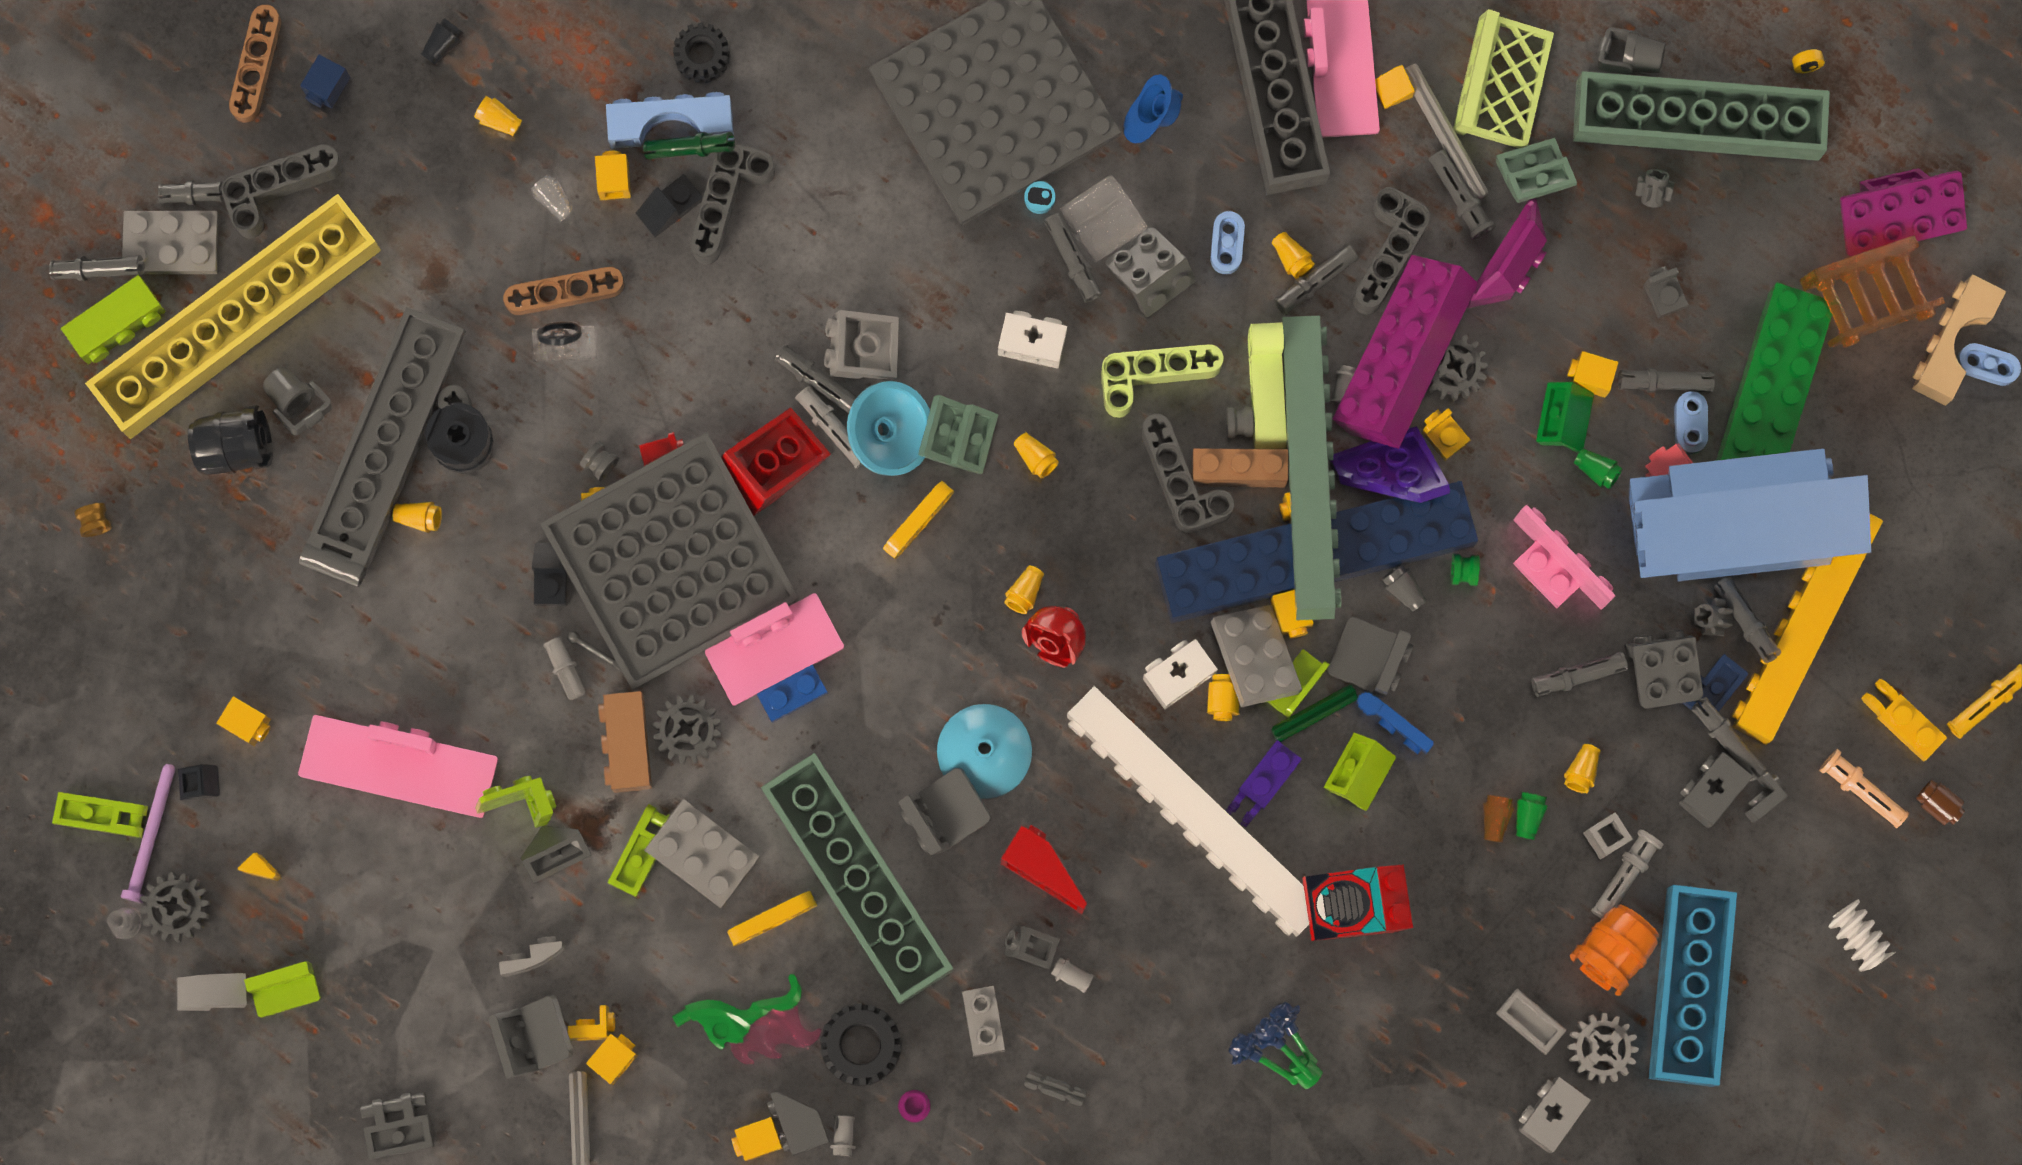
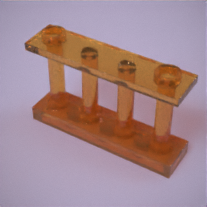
M1915 235L1816 268L1799 280L1804 291L1816 287L1824 295L1840 331L1839 335L1827 342L1830 348L1842 344L1843 348H1847L1860 342V337L1914 318L1921 322L1936 315L1935 309L1945 303L1943 297L1927 302L1908 261L1911 258L1909 253L1920 247ZM1892 262L1893 266L1897 265L1915 307L1902 311L1883 269L1886 267V263ZM1867 270L1868 274H1872L1890 316L1877 319L1859 280L1860 272ZM1842 279L1843 283L1847 282L1865 322L1864 325L1852 328L1833 285L1836 284V280Z

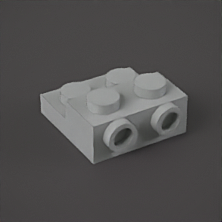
M839 310L834 313L832 318L827 320L825 328L826 336L831 337V349L826 350L824 365L830 368V376L860 379L862 377L885 380L896 379L899 317Z

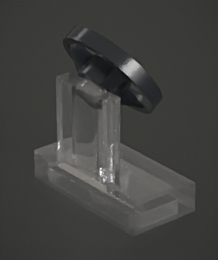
M553 322L539 329H532L534 362L597 359L596 328L594 325L580 326L573 322Z

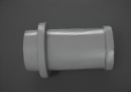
M1341 365L1340 369L1335 372V375L1338 377L1333 397L1331 398L1332 403L1340 404L1356 368Z
M1060 957L1051 974L1055 976L1056 981L1061 979L1084 994L1094 975H1090L1071 964L1069 958L1065 960Z
M834 1116L833 1145H830V1149H833L834 1156H852V1150H856V1146H853L855 1117Z

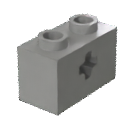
M994 986L962 991L973 1057L1005 1052Z
M1560 1077L1554 1078L1553 1081L1547 1079L1537 1092V1095L1541 1098L1534 1108L1528 1105L1518 1119L1522 1123L1518 1131L1548 1153H1554L1591 1101ZM1556 1106L1555 1114L1558 1118L1547 1120L1548 1112L1545 1108Z

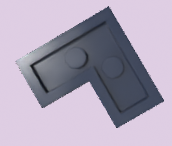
M1723 654L1705 677L1701 675L1702 698L1707 697L1719 712L1749 673ZM1700 700L1685 702L1683 704L1691 710L1692 706L1696 702H1698L1700 706L1702 703L1700 702Z

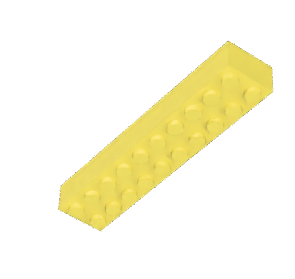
M337 194L85 384L121 431L128 438L132 439L370 260L381 249L343 199Z

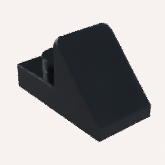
M683 174L662 191L659 187L655 188L637 210L636 215L656 238L700 204L703 197Z
M535 543L532 560L534 605L567 606V572L551 543Z

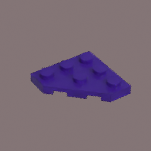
M1417 426L1408 429L1399 449L1370 441L1333 454V460H1329L1338 481L1342 485L1418 503L1450 493L1449 483Z

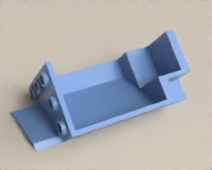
M1825 449L1674 465L1669 466L1668 475L1632 478L1629 482V503L1640 578L1677 574L1678 581L1831 565L1833 557L1871 553L1868 475L1831 479L1833 477L1832 459L1825 457Z

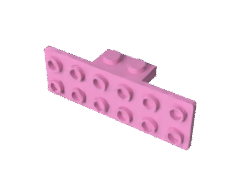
M1306 0L1307 19L1303 21L1304 37H1309L1310 48L1306 49L1307 67H1312L1314 99L1322 138L1378 134L1380 128L1368 0Z
M313 716L298 772L300 777L477 818L484 817L485 812L477 814L475 807L478 799L483 796L482 792L492 787L498 764L496 756L437 743L432 738H429V732L411 728L410 733L398 731V725L380 721L379 726L370 724L369 727L323 716Z

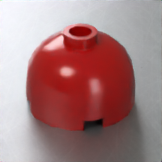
M1046 606L1039 609L1028 619L1022 628V637L1029 648L1033 644L1041 650L1037 653V656L1042 660L1064 668L1070 663L1072 665L1075 664L1085 648L1086 631L1074 610L1067 607Z

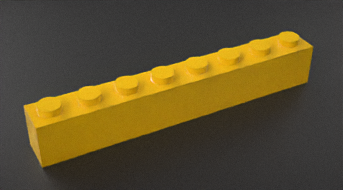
M1870 514L1871 544L1883 522L1882 519ZM1867 553L1837 556L1832 558L1831 565L1806 568L1801 578L1806 581L1801 592L1797 590L1794 592L1787 606L1791 608L1787 619L1782 617L1774 631V635L1778 636L1775 644L1781 650V654L1769 663H1764L1762 658H1760V662L1764 665L1759 674L1754 672L1746 686V690L1750 692L1745 702L1740 700L1734 709L1732 717L1736 720L1732 728L1765 745L1773 740Z

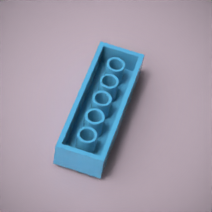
M1672 885L1666 888L1649 1079L1709 1087L1720 1085L1737 892Z

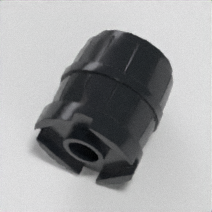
M452 403L450 406L436 410L427 422L425 437L428 448L440 465L456 473L470 474L480 470L488 463L493 452L494 440L492 430L480 411L468 404ZM464 428L463 434L466 436L465 439L454 443L451 434L458 429Z
M260 406L245 407L242 411L217 412L214 415L198 418L189 425V450L193 464L198 472H204L206 475L232 474L252 467L255 469L267 468L272 464L273 452L267 453L266 448L267 443H272L270 428L263 410L258 411Z

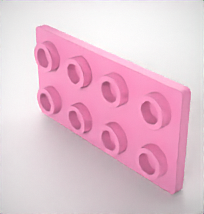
M1525 505L1520 510L1514 521L1535 543L1513 564L1556 608L1580 588L1602 610L1615 597V594L1612 592L1613 586L1603 576L1597 577L1589 569L1591 567L1589 561L1582 554H1575L1567 546L1569 542L1563 534L1557 530L1553 532L1545 524L1547 520L1538 509L1534 507L1530 509L1529 506Z
M813 593L790 606L785 602L731 630V637L706 649L705 655L731 704L736 706L804 668L843 650L844 644L817 594Z

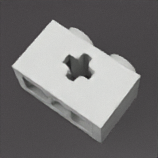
M1014 311L1013 314L1006 313L998 346V355L1058 369L1067 334V326L1062 325V321L1055 318L1045 317L1043 321L1033 319L1031 314L1023 311ZM1032 332L1037 333L1038 339L1035 340V343L1029 342Z
M1186 639L1171 649L1172 656L1165 661L1158 658L1145 668L1147 673L1144 674L1143 680L1164 710L1217 673L1218 669L1196 639L1190 643ZM1174 665L1178 669L1184 666V678H1181L1179 675L1172 677Z

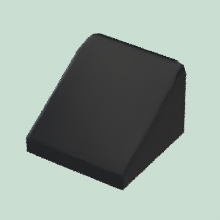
M200 764L178 769L180 800L212 798L220 795L218 767L216 765Z

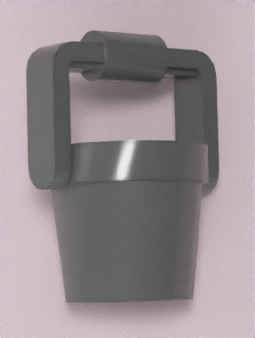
M1610 27L1606 30L1604 38H1601L1596 54L1599 58L1598 68L1603 71L1621 74H1631L1632 72L1660 73L1666 43L1641 36L1637 31ZM1611 38L1626 41L1623 63L1606 60L1612 45Z
M286 367L273 371L263 383L264 391L277 407L272 411L273 414L293 435H299L307 428H312L332 409L329 397L313 381L308 384L304 383ZM316 394L324 404L314 409L302 418V421L293 426L288 419L302 413L310 405Z

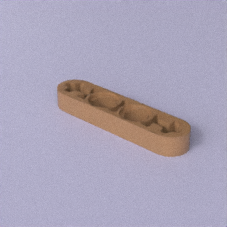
M270 5L258 6L251 15L229 101L232 115L238 121L244 123L253 121L259 114L281 28L280 15ZM267 14H270L273 22H267L265 28L266 34L270 37L262 34L263 24L259 20L260 18H265ZM256 42H264L267 44V51L262 56H254L251 54L252 45ZM257 71L260 74V79L255 85H246L243 78L247 72ZM241 90L249 93L247 101L250 107H252L251 110L246 109L244 114H241L237 107L238 105H243L246 98L244 92H240Z
M604 267L515 284L505 291L503 301L507 310L512 314H530L613 298L623 291L624 279L618 269ZM608 275H612L614 280H618V282L614 283L613 289H608L604 284L598 285L599 292L594 293V286L590 278L596 277L597 284L605 282ZM578 280L585 281L588 284L587 292L581 296L571 293L572 284ZM552 286L557 289V296L553 301L545 302L540 298V292L544 287ZM534 289V296L538 304L533 305L531 299H526L521 302L522 306L516 307L515 303L510 302V300L515 299L514 294L520 293L524 298L530 297L529 290Z

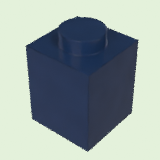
M319 54L300 86L306 95L305 99L317 107H322L324 104L333 108L351 77L346 68Z

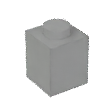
M1616 812L1583 832L1600 860L1633 840Z

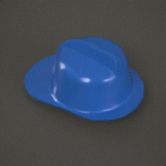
M1159 74L1151 77L1130 107L1123 125L1124 135L1128 141L1134 144L1142 143L1149 139L1157 128L1170 126L1178 118L1183 94L1171 87V83L1166 76Z

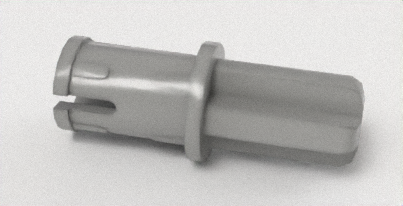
M562 637L546 642L543 646L553 664L554 670L552 672L554 675H558L568 699L574 700L583 696L585 689L575 669L577 664L575 661H571Z

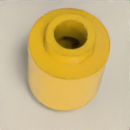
M1229 674L1212 675V682H1209L1207 713L1212 714L1213 720L1232 721V716L1239 715V700Z

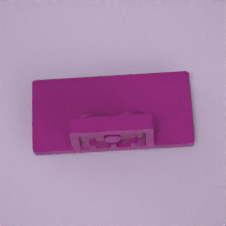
M1917 168L1859 182L1860 193L1840 198L1845 249L1848 256L1864 254L1967 229L1962 173L1958 170L1929 177Z

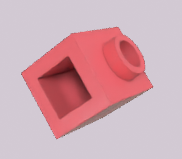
M1675 444L1668 450L1663 446L1648 457L1651 462L1645 466L1649 471L1646 477L1668 475L1669 466L1691 464L1693 462L1680 444Z

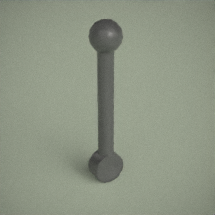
M571 631L568 634L567 639L570 643H578L621 671L614 658L580 638L578 632Z

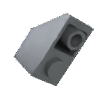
M778 1092L770 1094L772 1101L768 1102L767 1105L773 1121L780 1120L783 1132L778 1133L784 1152L790 1150L791 1154L795 1156L830 1142L820 1113L817 1110Z

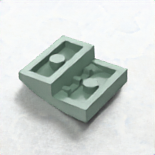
M1555 138L1496 155L1498 168L1517 203L1577 185L1567 157L1563 158Z
M935 395L918 455L952 467L983 474L998 414L973 404L965 405L942 395Z

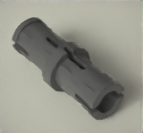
M187 180L185 184H159L158 196L162 195V197L158 199L160 204L187 202L188 205H196L197 202L203 201L222 202L224 198L220 188L223 183L222 181L195 183L194 180Z

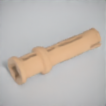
M1839 749L1833 751L1819 769L1821 773L1826 772L1841 784L1840 788L1843 791L1846 790L1848 792L1851 790L1872 809L1893 824L1895 828H1898L1908 817L1909 812L1902 809L1883 791L1863 776L1862 768L1859 766L1854 767L1841 756ZM1835 766H1839L1846 774H1843ZM1857 782H1858L1859 784H1861V785L1863 786V788H1860V787L1857 785ZM1868 792L1872 793L1876 798H1878L1881 802H1883L1889 809L1887 810L1885 807H1883L1879 802H1877L1874 798H1872V797L1868 794Z

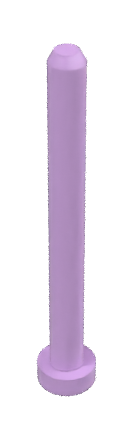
M165 764L162 768L128 890H122L121 898L143 903L140 898L145 895L140 894L174 777L175 767L173 765Z

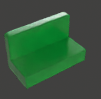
M1548 382L1536 442L1543 446H1565L1575 452H1580L1585 444L1594 393L1573 382Z

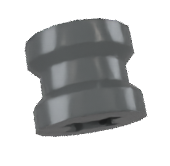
M449 385L439 393L438 406L441 409L445 406H450L452 403H463L472 406L469 395L461 386Z
M1245 406L1243 410L1227 407V438H1234L1236 435L1252 438L1254 429L1252 406Z
M598 441L584 455L580 466L584 469H590L594 472V477L602 481L616 466L619 456L606 451L605 445Z

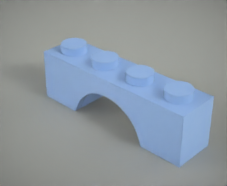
M711 92L706 94V97L693 98L689 94L675 96V99L662 100L661 97H647L643 102L618 99L613 101V104H606L608 142L611 149L642 147L646 135L653 127L671 120L687 123L698 133L718 134L732 132L734 135L730 95L724 96V93Z

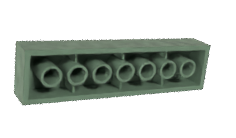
M1582 71L1576 82L1573 141L1819 161L1827 151L1830 91Z
M815 753L761 787L768 801L899 1005H902L954 971L952 965Z

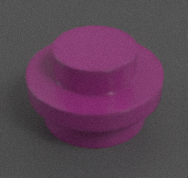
M910 1090L901 1096L898 1109L905 1120L920 1122L930 1112V1101L925 1093L919 1090Z

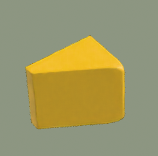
M1403 65L1397 66L1375 79L1376 92L1384 109L1406 101L1414 95V88Z
M253 853L238 867L239 871L275 881L281 879V875L258 853Z

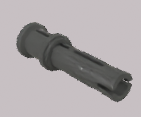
M1443 149L1433 154L1428 160L1458 207L1456 214L1459 218H1463L1471 231V239L1476 240L1492 231L1496 227L1495 222L1490 221L1482 209L1483 203L1481 199L1473 197L1448 157L1446 150ZM1446 170H1448V172L1450 173L1459 190H1456L1452 181L1448 177ZM1474 214L1477 217L1479 224H1477L1476 220L1474 219Z

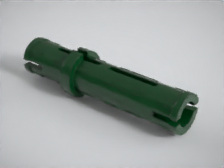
M699 132L696 136L646 140L643 145V151H651V153L645 154L648 160L696 154L700 157H707L710 153L732 152L735 149V140L728 141L729 138L734 137L732 132L718 134Z

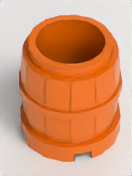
M1620 904L1617 907L1611 908L1599 922L1594 924L1592 931L1582 945H1577L1570 954V958L1573 962L1578 958L1583 963L1579 969L1593 982L1607 991L1611 987L1616 988L1615 995L1620 996L1629 986L1628 981L1639 969L1647 964V959L1658 945L1657 939L1659 934L1641 915Z

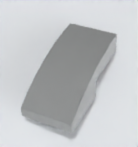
M556 936L538 938L537 944L529 945L531 958H526V953L507 955V961L499 962L500 975L504 977L538 968L566 950L565 943L557 941Z
M246 973L209 974L177 978V1011L244 1008L247 1005L244 982Z

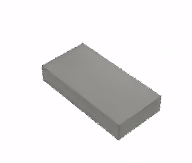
M1518 988L1514 990L1496 1012L1499 1017L1544 1055H1547L1566 1032L1563 1026Z

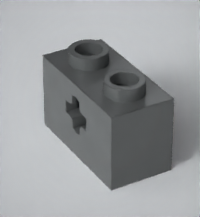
M1724 752L1717 755L1716 758L1711 754L1699 768L1703 774L1695 782L1693 779H1690L1680 791V794L1684 797L1678 804L1707 828L1715 824L1753 777ZM1716 782L1718 784L1716 787L1717 792L1711 795L1708 792L1710 789L1709 784Z

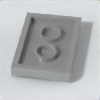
M124 211L122 257L141 255L143 260L138 262H144L145 264L143 274H218L220 214L218 211Z
M1272 605L1213 617L1211 625L1241 707L1298 695L1302 691Z
M684 799L679 802L644 849L645 852L719 908L724 905L760 857Z

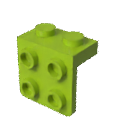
M530 775L513 781L514 786L503 790L501 786H494L482 792L483 796L478 799L475 807L477 814L525 799L535 828L549 823L556 804L551 790L545 791L541 777L532 780Z

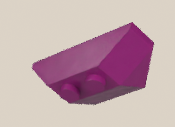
M1536 198L1528 200L1477 280L1478 285L1467 308L1510 300L1515 291L1521 294L1531 279L1526 275L1531 266L1538 268L1547 252L1542 249L1547 239Z

